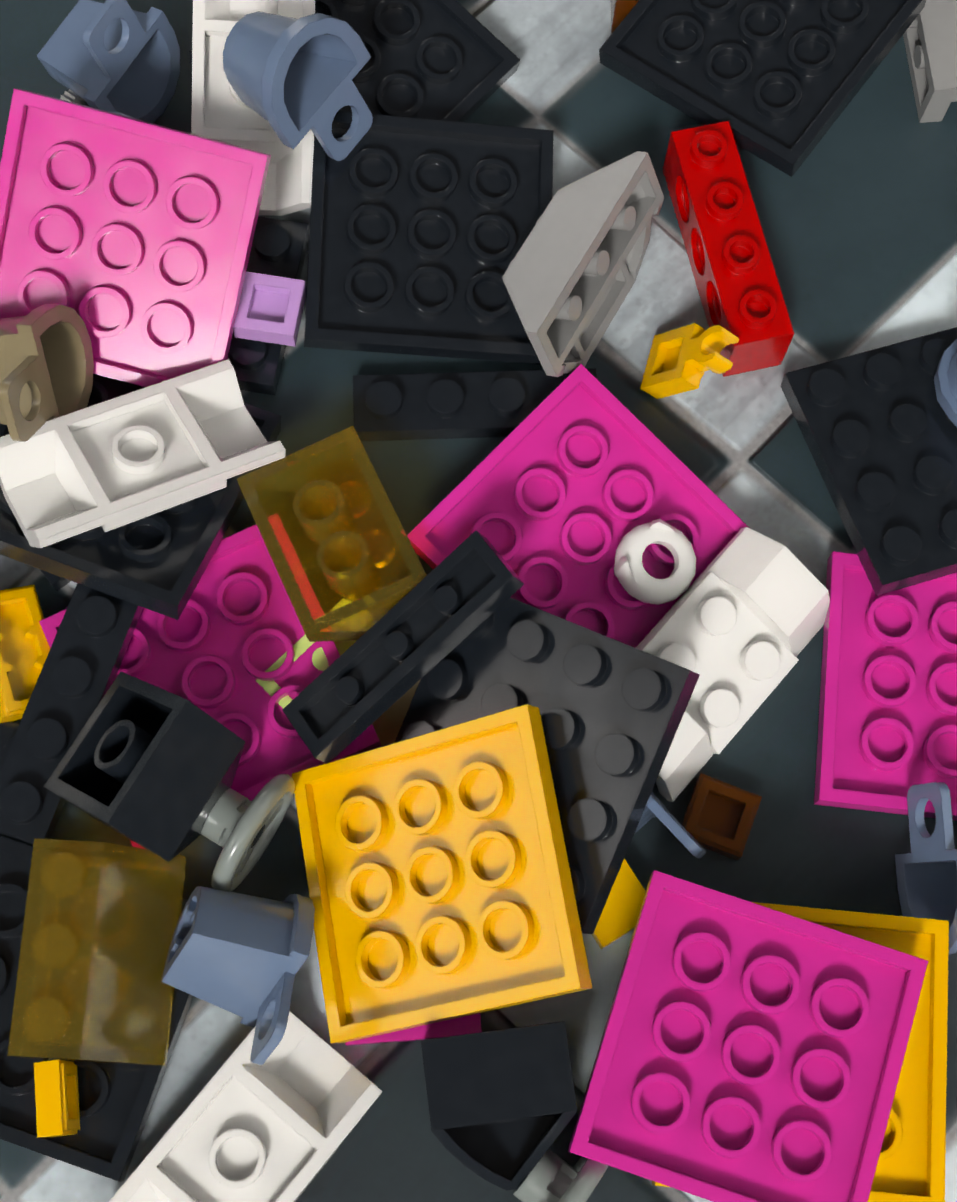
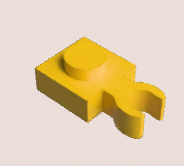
M696 323L654 335L640 389L656 399L698 389L705 371L710 370L713 373L721 374L732 368L733 362L720 355V353L727 345L738 343L739 338L720 325L712 326L706 330Z

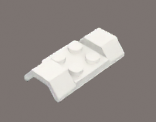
M193 0L191 134L271 155L259 215L283 216L310 208L314 133L310 129L294 149L284 145L269 122L245 105L228 82L223 70V50L230 31L245 15L260 11L299 19L315 14V0Z
M229 359L46 421L26 442L13 441L10 434L0 437V486L31 547L43 548L102 526L104 532H108L226 488L227 479L285 458L286 449L280 440L266 441L244 405L234 367Z
M748 527L741 528L636 647L639 650L700 674L656 780L659 793L670 802H673L713 754H720L799 661L797 656L822 628L830 603L828 589L785 545Z
M289 1011L284 1036L265 1063L261 1066L250 1062L255 1026L109 1202H295L383 1091Z

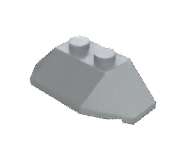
M636 151L558 189L502 277L526 334L548 376L559 377L565 373H572L580 364L585 367L636 281L650 241L652 215H659L664 201V195L648 152Z

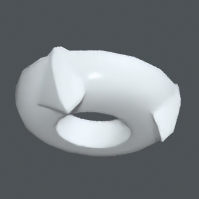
M662 519L653 520L652 522L634 527L623 536L616 549L614 574L627 593L643 603L659 605L677 599L689 588L695 576L696 556L691 542L682 531ZM660 544L668 548L674 557V570L668 578H654L644 569L642 555L648 545Z

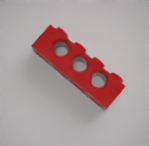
M729 121L673 131L670 134L663 173L709 328L720 325L739 338L738 343L727 345L720 353V355L733 362L732 368L722 373L723 377L781 365L795 333Z

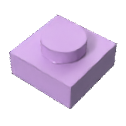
M246 271L239 307L233 325L235 338L296 347L307 292L305 280Z

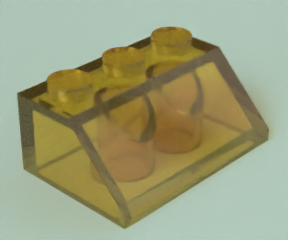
M350 426L285 456L283 459L272 462L236 479L309 642L358 640L427 576L354 426Z
M34 838L7 1056L39 1060L60 1059L78 1062L166 1066L174 987L161 982L171 940L181 916L186 869L185 856L177 855L168 862L149 850L107 842Z

